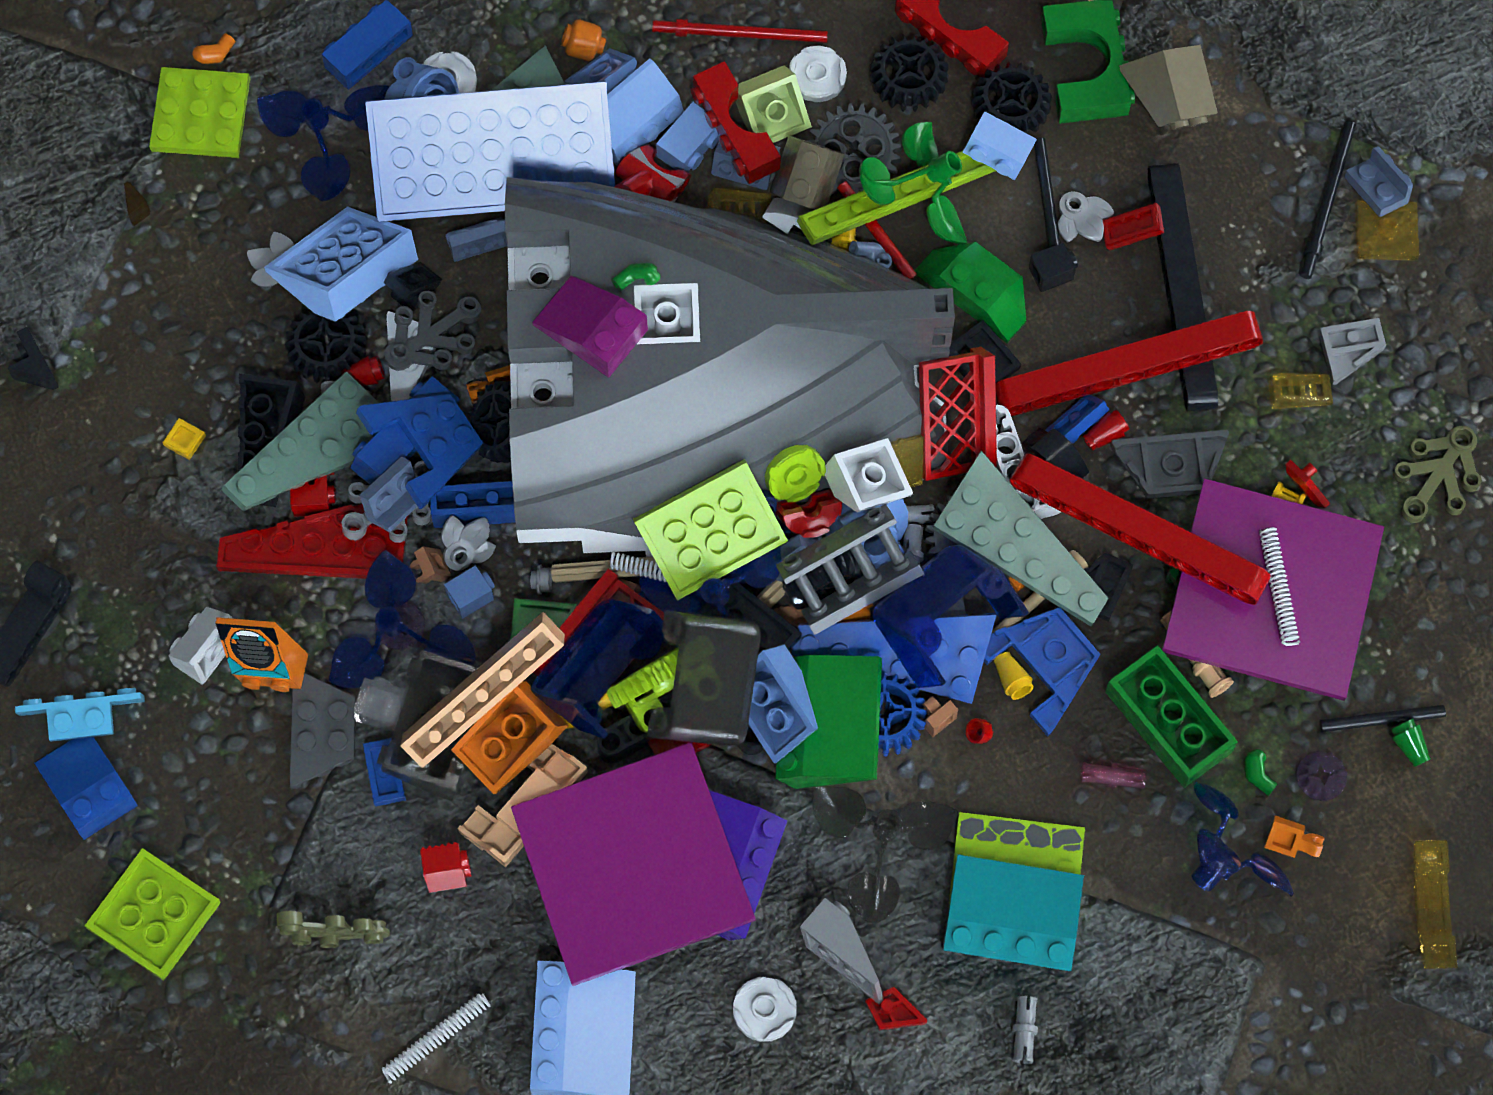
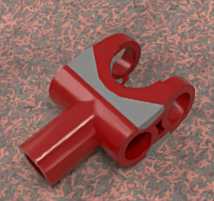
M648 144L633 150L622 159L615 173L623 181L617 184L615 188L675 202L688 185L691 174L684 169L667 170L654 162L657 150Z

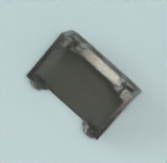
M665 610L663 620L664 637L668 642L679 645L671 707H658L653 711L649 720L647 736L675 741L738 746L745 740L748 730L760 645L759 626L751 620L716 613Z
M424 650L420 651L418 659L412 657L406 676H410L412 679L392 740L388 747L382 745L377 763L382 765V772L442 799L453 800L464 763L451 749L472 726L423 768L400 745L403 733L477 670V667Z

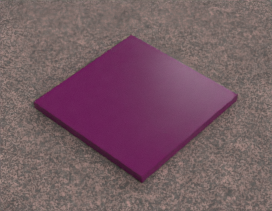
M1204 479L1191 533L1268 571L1266 568L1267 564H1265L1263 546L1261 545L1262 541L1260 540V530L1272 527L1277 528L1276 533L1278 535L1276 537L1279 538L1278 542L1280 544L1278 546L1281 547L1279 551L1282 552L1281 556L1283 558L1281 560L1284 561L1281 565L1285 566L1283 569L1286 571L1284 574L1287 576L1284 579L1288 580L1286 583L1289 585L1287 588L1290 590L1287 593L1291 594L1289 596L1292 603L1290 607L1294 608L1292 610L1295 617L1293 621L1297 622L1294 626L1297 627L1296 631H1298L1297 635L1299 636L1297 640L1285 641V643L1297 642L1298 640L1300 643L1292 646H1286L1281 643L1282 635L1280 634L1281 630L1278 629L1279 621L1277 620L1278 616L1276 615L1277 611H1275L1276 607L1274 606L1275 602L1273 601L1274 597H1272L1273 593L1271 592L1270 582H1268L1257 604L1251 605L1181 571L1162 651L1345 701L1385 526Z
M692 742L511 806L572 986L756 921Z

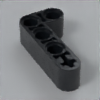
M38 560L29 567L24 577V585L27 588L26 593L0 630V684L5 687L10 686L14 682L71 593L72 587L66 575Z

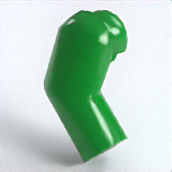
M653 263L630 264L613 277L611 281L616 289L621 292L637 279H644L647 285H654L660 280L661 274L656 270L658 267Z
M1254 749L1246 755L1244 760L1245 777L1255 787L1269 796L1278 784L1265 774V753L1260 749Z

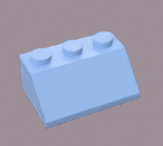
M650 58L607 94L613 162L618 166L627 154L654 141L671 123H674L684 112L679 94Z

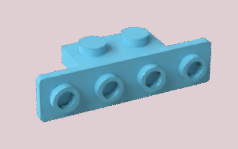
M125 688L117 690V695L105 696V692L86 693L85 699L73 700V695L54 697V702L42 703V699H28L23 701V706H15V713L19 716L47 713L49 741L51 742L113 735L112 706L145 702V696L141 692L136 693V688Z

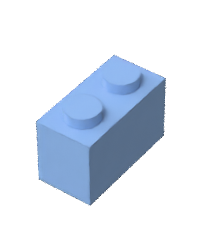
M692 102L656 143L657 157L675 170L684 169L687 172L690 169L695 170L702 162L703 154L709 148L713 149L719 143L718 137L720 134L716 128H710L704 114L706 111Z
M984 111L963 153L970 156L973 160L993 168L1001 175L1015 180L1037 139Z

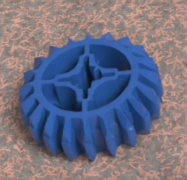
M883 672L881 673L880 713L884 702L885 710L888 711L889 716L886 726H884V718H881L880 714L878 748L883 749L882 754L886 757L889 754V748H893L894 752L898 755L901 753L900 744L910 749L912 747L911 739H920L921 734L918 730L925 729L926 723L921 719L927 717V710L921 708L925 702L924 698H916L919 694V689L915 687L908 690L910 684L908 679H905L900 684L898 683L897 673L892 676L891 681L886 680L887 675ZM889 694L901 699L907 708L893 703ZM903 720H910L903 730L890 735V728L894 724L902 723Z

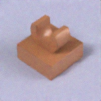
M423 546L414 552L417 560L410 564V568L422 570V575L415 579L417 583L427 584L431 580L443 582L451 577L440 549Z
M933 696L923 703V709L927 710L928 716L925 729L932 737L957 719L958 708L951 700L942 707Z

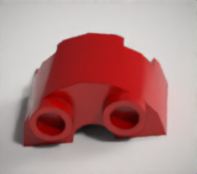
M829 489L811 494L809 501L804 505L787 502V500L777 502L775 513L792 532L801 535L803 538H815L830 531L829 527L835 522L837 516H840L842 513V502L835 498L832 490Z

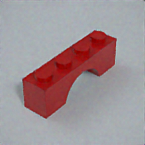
M896 0L895 12L901 21L906 24H912L924 38L927 37L928 41L933 40L941 46L947 56L955 57L962 62L971 74L984 77L987 69L994 71L995 66L1007 57L1009 42L988 26L976 30H960L949 25L940 14V0Z
M724 61L694 75L691 94L697 105H703L706 111L704 113L710 128H716L720 134L718 138L723 150L726 153L730 152L734 158L732 162L737 174L740 177L744 175L748 184H751L780 170L781 156L767 132L753 133L746 131L736 125L731 119L729 111L738 99L739 85Z

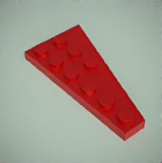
M362 504L357 506L347 505L304 516L305 519L289 523L288 521L276 523L277 526L262 530L253 529L221 537L219 539L216 567L218 571L403 581L406 540L401 543L393 542L389 537V532L374 523L367 526L366 534L359 540L348 539L342 533L343 517L351 512L363 514L365 511ZM409 515L405 518V524L407 528ZM352 527L349 530L356 531L359 530V528ZM395 530L393 533L402 534L403 531Z

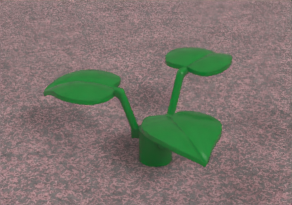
M932 122L914 124L907 128L902 135V145L906 155L911 160L916 161L917 166H927L926 168L896 180H890L887 167L879 159L868 157L861 162L859 173L862 187L868 197L880 205H888L895 200L892 186L899 185L921 175L927 174V177L932 182L941 183L932 196L933 203L927 206L929 224L935 234L943 240L957 244L968 242L953 204L947 197L940 196L946 186L952 183L950 177L961 172L962 163L958 155L953 151H947L940 156L938 155L932 132Z

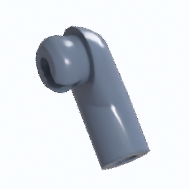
M852 241L849 245V252L857 256L872 260L886 268H889L892 264L891 256L878 243Z

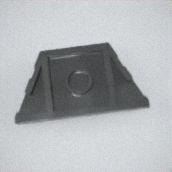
M1217 430L1117 439L1111 441V449L1147 499L1200 494L1203 480L1213 479L1229 431Z
M305 673L301 689L292 690L291 789H298L301 787V784L317 776L320 778L330 773L335 767H343L355 761L356 698Z

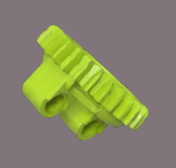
M704 635L691 639L611 686L607 690L611 704L614 709L625 704L641 731L645 733L661 731L667 723V714L658 697L682 683L686 685L690 694L699 701H709L719 695L721 682L706 657L715 649ZM694 663L697 664V666L693 667L692 669H689V667L692 666ZM702 678H706L712 683L713 690L708 696L701 694L698 690V683ZM642 694L644 695V697L640 698L639 700H635L636 697H639ZM648 710H653L658 714L659 722L654 728H650L644 723V714Z

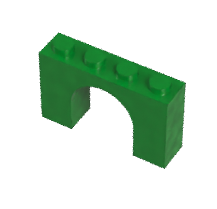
M1092 0L1043 6L1040 21L1045 46L1073 42L1086 43L1097 48L1107 62V69L1097 78L1057 84L1054 99L1059 124L1128 116L1131 104H1135V92L1132 87L1128 86V81L1121 73L1119 67L1128 63V60L1124 61L1122 52H1125L1124 35H1119L1117 26H1120V12L1118 8L1114 9L1113 1Z

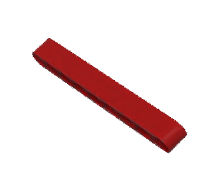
M1244 311L1003 379L995 384L998 405L1007 408L1011 416H1016L1250 350L1261 345L1264 340L1255 313L1253 311Z
M1024 454L1009 480L1011 485L1017 490L1247 604H1257L1271 578L1269 572L1264 568L1035 455Z

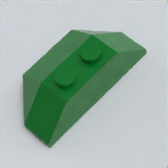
M976 241L932 250L914 270L918 277L934 289L953 288L954 304L978 322L984 320L991 330L1007 344L1026 323L1023 277Z

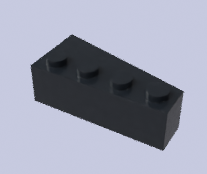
M239 373L240 426H238V437L240 439V452H238V471L301 414L306 396L297 381ZM279 495L259 505L276 507Z

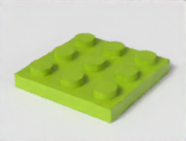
M161 67L149 145L152 152L239 158L250 85L249 74Z
M142 848L87 921L85 927L164 981L221 902L218 898Z

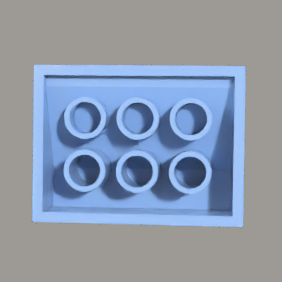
M347 206L264 268L266 273L313 313L336 322L358 304L364 302L366 298L378 289L384 287L386 284L383 282L388 273L412 265L418 260L410 229L388 221L378 222L377 217Z
M538 961L530 1078L531 1095L630 1094L635 971L620 969L572 986L564 962Z

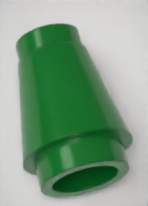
M1410 719L1391 729L1394 735L1392 737L1393 741L1414 767L1431 759L1420 724L1417 725L1414 719Z

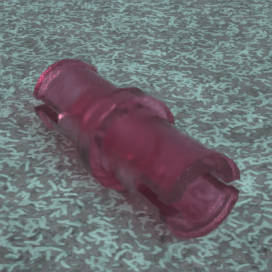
M1082 763L1081 769H1083V772L1080 774V781L1083 783L1108 784V788L1126 786L1144 789L1145 787L1143 780H1146V769L1119 767L1116 763H1111L1110 766Z

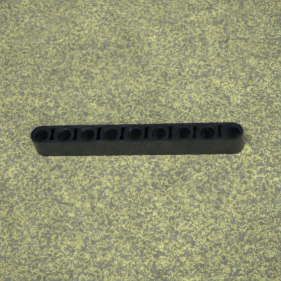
M1179 163L1148 166L1147 169L1151 204L1157 203L1160 206L1164 233L1157 235L1172 332L1206 322ZM1213 360L1179 369L1186 411L1217 409L1219 400Z

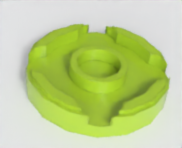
M794 445L786 448L777 454L768 465L764 476L766 487L775 499L780 501L782 499L787 500V502H797L805 499L820 486L819 481L826 473L825 461L815 448L808 445Z

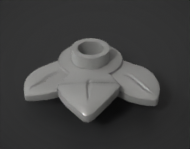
M1076 191L1067 192L1059 201L1061 217L1057 224L1058 231L1066 242L1072 241L1078 234L1089 240L1100 242L1104 233L1103 220L1113 216L1114 211L1109 203L1102 198L1096 196L1085 197ZM1069 202H1077L1079 208L1073 209Z
M273 232L270 239V248H258L247 251L251 266L257 270L253 274L251 282L261 287H271L278 283L265 272L264 267L294 246L291 239L281 233Z
M453 515L447 519L441 531V540L445 545L443 559L450 569L461 571L469 567L471 563H482L491 557L496 545L487 541L490 528L485 517L478 518L465 527ZM460 552H464L463 557L460 560L456 561V555Z

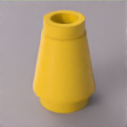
M1004 652L994 659L1006 695H1010L1013 700L1025 697L1033 690L1032 677L1012 657L1010 652Z

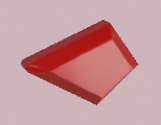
M1290 459L1286 463V473L1292 482L1316 506L1328 507L1330 502L1311 480V477L1318 470L1310 462L1300 469Z
M895 987L882 992L883 1001L880 1005L872 998L865 1000L879 1030L927 1024V1019Z

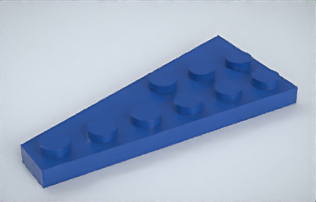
M997 613L837 622L814 635L808 623H799L798 630L802 633V636L793 646L791 655L879 656L882 658V673L885 672L887 675L886 680L892 681V676L897 673L898 683L900 684L905 679H908L910 681L909 687L911 688L917 687L922 691L972 704Z

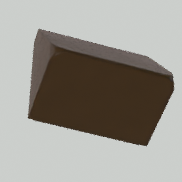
M127 181L124 183L127 211L132 225L135 226L149 216L151 211L146 199L131 182Z

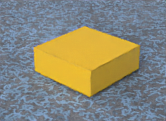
M179 418L162 443L166 448L190 460L206 437V434L199 428Z

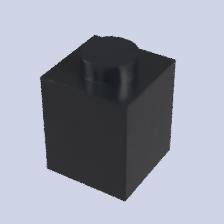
M1064 243L1032 254L1029 262L1030 272L1040 292L1074 280L1075 271L1078 267L1074 253L1072 251L1068 252Z

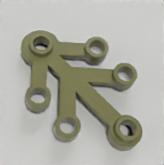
M1457 426L1449 431L1447 437L1430 440L1418 438L1412 442L1409 453L1415 459H1422L1428 452L1447 450V452L1440 459L1415 463L1400 462L1396 465L1393 476L1399 482H1407L1411 476L1432 473L1418 495L1411 496L1404 502L1401 513L1406 521L1418 523L1424 519L1428 512L1427 502L1442 480L1444 481L1448 497L1445 505L1446 511L1451 515H1459L1463 512L1466 502L1460 495L1453 468L1456 459L1460 458L1465 474L1461 481L1464 490L1474 492L1482 482L1481 476L1476 472L1471 453L1477 445L1476 434L1471 428ZM1461 438L1465 440L1466 445H1459L1456 439ZM1414 446H1422L1424 452H1417ZM1398 469H1406L1408 471V475H1401L1398 472ZM1473 478L1476 481V485L1468 484L1466 479ZM1451 502H1458L1461 508H1453L1451 506ZM1408 509H1416L1419 515H1411Z
M283 911L276 914L277 928L280 929V934L292 935L293 945L311 944L312 937H320L321 948L339 947V940L360 938L364 939L366 944H380L384 942L383 938L390 936V930L386 928V922L382 920L355 919L353 920V927H351L345 921V917L339 915L325 917V924L303 922V914L298 911Z

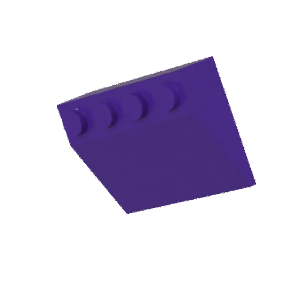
M709 790L753 913H755L787 820L760 807ZM751 922L717 935L729 941L746 939Z

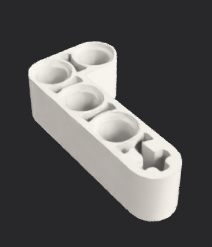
M996 405V423L1001 424L1000 434H998L996 424L997 469L1010 483V479L1007 476L1015 472L1024 456V452L1009 410L1002 405ZM1006 446L1012 449L1013 452L1003 454L998 448ZM1013 487L1023 500L1032 506L1031 509L1040 519L1061 513V511Z

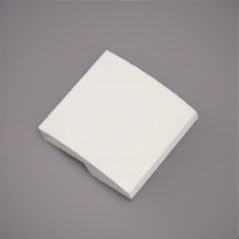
M773 198L762 218L788 234L793 225L800 228L797 223L799 216L816 209L808 208L782 198Z

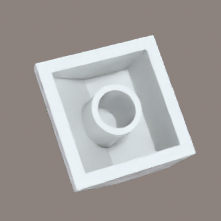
M888 438L834 454L825 465V477L834 497L857 513L909 497L913 494Z
M206 607L202 613H197L193 616L188 625V631L182 638L178 637L173 642L169 650L170 654L168 655L175 667L202 685L226 656L215 624L216 618L233 619L229 614Z

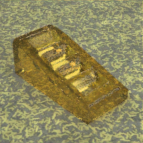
M713 188L708 195V209L715 208L720 210V202H723L724 211L767 221L762 217L771 203V194ZM731 202H735V211H731ZM744 202H748V213H744ZM755 202H760V214H755Z
M1275 373L1271 374L1269 378L1272 409L1327 406L1333 404L1329 375ZM1316 384H1322L1323 396H1317ZM1305 385H1310L1311 396H1306ZM1283 386H1287L1288 395H1283ZM1293 386H1298L1299 395H1294Z

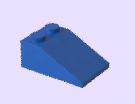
M94 737L72 739L34 763L83 840L138 806Z

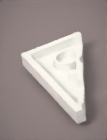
M390 311L387 313L388 345L395 342L397 325L394 321L395 313ZM399 315L401 319H408L406 317ZM412 320V323L408 326L407 342L417 336V321ZM424 346L417 352L434 354L436 348ZM395 352V355L398 357L405 356L403 353ZM412 364L409 368L402 371H396L389 367L391 402L410 399V392L422 380L428 366Z

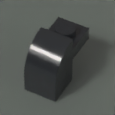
M1038 428L1021 443L1024 454L1035 455L1082 479L1090 473L1077 449L1064 435L1054 428L1049 432Z

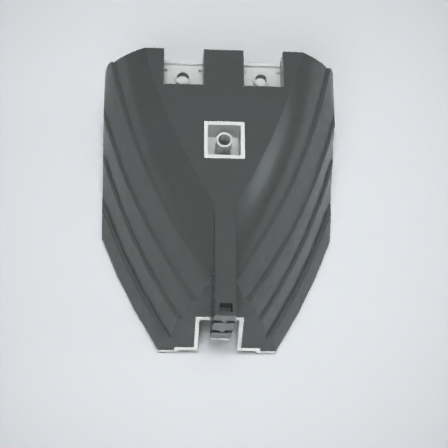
M507 177L505 191V234L508 247L507 333L511 379L509 426L514 513L519 543L582 541L583 553L645 551L646 557H651L652 554L633 518L743 459L747 462L760 489L768 490L764 477L768 465L782 450L794 445H808L815 448L826 465L834 454L888 438L910 487L924 480L922 478L921 462L922 414L917 368L919 367V362L949 358V347L951 346L953 333L952 327L954 326L955 319L953 288L930 289L872 260L857 256L825 241L811 245L803 233L790 229L788 234H786L770 222L751 216L715 208L699 209L592 182L534 181ZM653 263L658 267L656 270L661 274V278L654 285H647L644 279H637L620 292L611 281L613 277L630 264ZM539 272H543L549 277L547 282L543 284H536L531 278ZM571 275L623 298L647 315L648 331L609 378L532 324ZM541 388H546L551 391L552 395L546 401H539L534 397L535 392ZM935 397L929 404L930 412L935 415L944 403ZM946 414L941 419L944 424H946ZM938 423L930 433V440L936 444L946 429ZM946 442L942 450L948 454V443ZM940 452L931 461V470L939 469L947 458ZM825 476L821 477L819 481L820 486L814 493L831 489ZM810 496L795 503L804 505L809 501ZM775 513L774 515L778 523H783L782 520ZM790 530V532L792 533V537L799 535Z

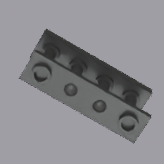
M886 504L869 510L861 518L805 549L788 555L783 561L776 564L785 583L788 584L795 580L809 607L801 612L814 635L924 575L911 550L902 554L889 530V527L896 524L897 521ZM878 534L891 558L890 562L877 569L872 565L861 544ZM850 549L864 576L847 585L833 558ZM823 565L836 592L820 600L806 573Z

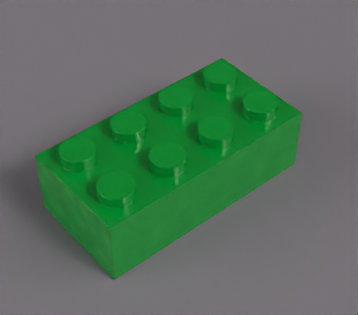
M1158 645L1108 682L1105 693L1183 788H1186L1234 751L1238 741Z

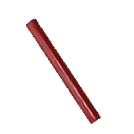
M844 181L837 187L844 198L856 194L847 181ZM876 220L864 224L885 252L891 256L893 263L902 275L913 280L918 274Z

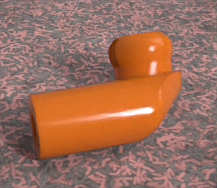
M224 33L217 44L196 46L192 52L193 58L201 64L221 63L236 41L232 36Z

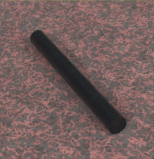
M1040 137L1036 138L1034 147L1048 245L1051 248L1060 244L1046 141L1045 138Z
M1444 705L1324 719L1320 720L1321 732L1402 723L1410 719L1418 721L1446 717V710Z

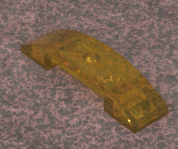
M1447 840L1414 842L1415 908L1424 969L1458 968L1455 936H1452L1447 877V874L1450 872Z

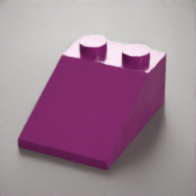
M572 275L532 322L533 326L608 378L648 331L647 315L623 298Z

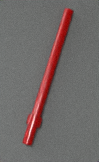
M676 19V22L653 20L652 32L675 33L677 37H687V34L827 43L828 31L689 23L688 19Z

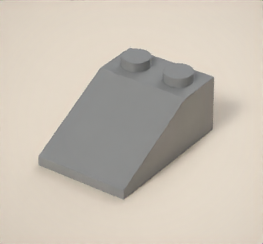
M824 898L800 926L806 948L880 1005L883 1001V995L879 979L849 917L850 912L837 901L831 903Z

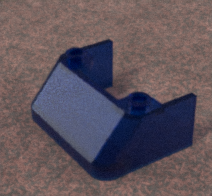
M962 545L944 548L921 567L924 575L888 594L876 604L873 610L875 624L917 688L943 686L946 683L930 658L938 650L942 641L941 632L934 620L975 586L980 594L988 600L999 619L1022 617L1029 613L1005 574Z
M606 599L594 608L538 675L531 686V691L578 730L605 739L608 733L599 724L603 709L597 702L634 658L640 660L650 659L658 653L662 643L680 647L683 642L653 609L615 599Z

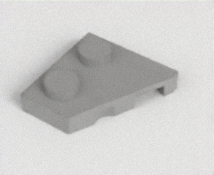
M1379 318L1321 327L1319 330L1332 385L1341 382L1386 347Z

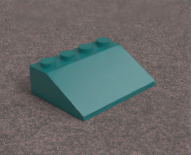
M957 854L942 950L1071 971L1084 875Z

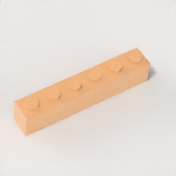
M542 612L402 735L400 746L423 768L564 646L565 634Z

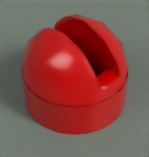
M971 719L966 726L967 739L971 743H987L993 736L992 724L985 719Z

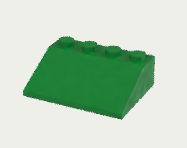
M804 655L793 657L802 670L818 729L776 763V780L794 789L877 780L882 658L879 656Z

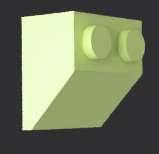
M785 65L738 84L736 104L749 132H767L772 142L775 143L787 138L789 135L792 136L812 127L796 75Z

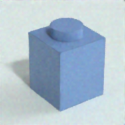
M476 565L444 584L446 595L462 619L494 600L492 589L495 586L487 572L481 574Z

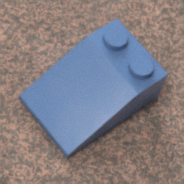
M785 644L763 650L723 685L774 764L778 763L818 729L802 670Z

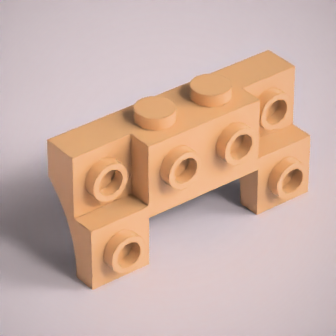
M553 744L527 766L533 773L496 815L497 819L477 805L474 813L462 826L460 825L457 828L458 832L480 850H485L504 867H507L524 847L511 806L576 784L588 773L587 767L583 763Z

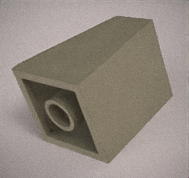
M1201 45L1163 50L1119 66L1121 73L1158 127L1171 125V129L1176 130L1189 126V123L1190 127L1207 123L1208 116L1218 113Z
M789 135L781 157L780 170L776 172L770 192L782 199L812 209L828 205L845 154Z

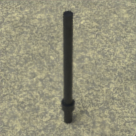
M1345 121L1313 233L1304 249L1303 255L1305 260L1300 276L1304 279L1312 278L1316 262L1321 258L1324 246L1322 241L1356 128V123L1352 121Z

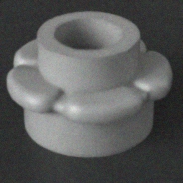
M541 564L537 566L536 571H531L530 577L531 589H536L539 595H542V592H551L552 590L551 568H542Z

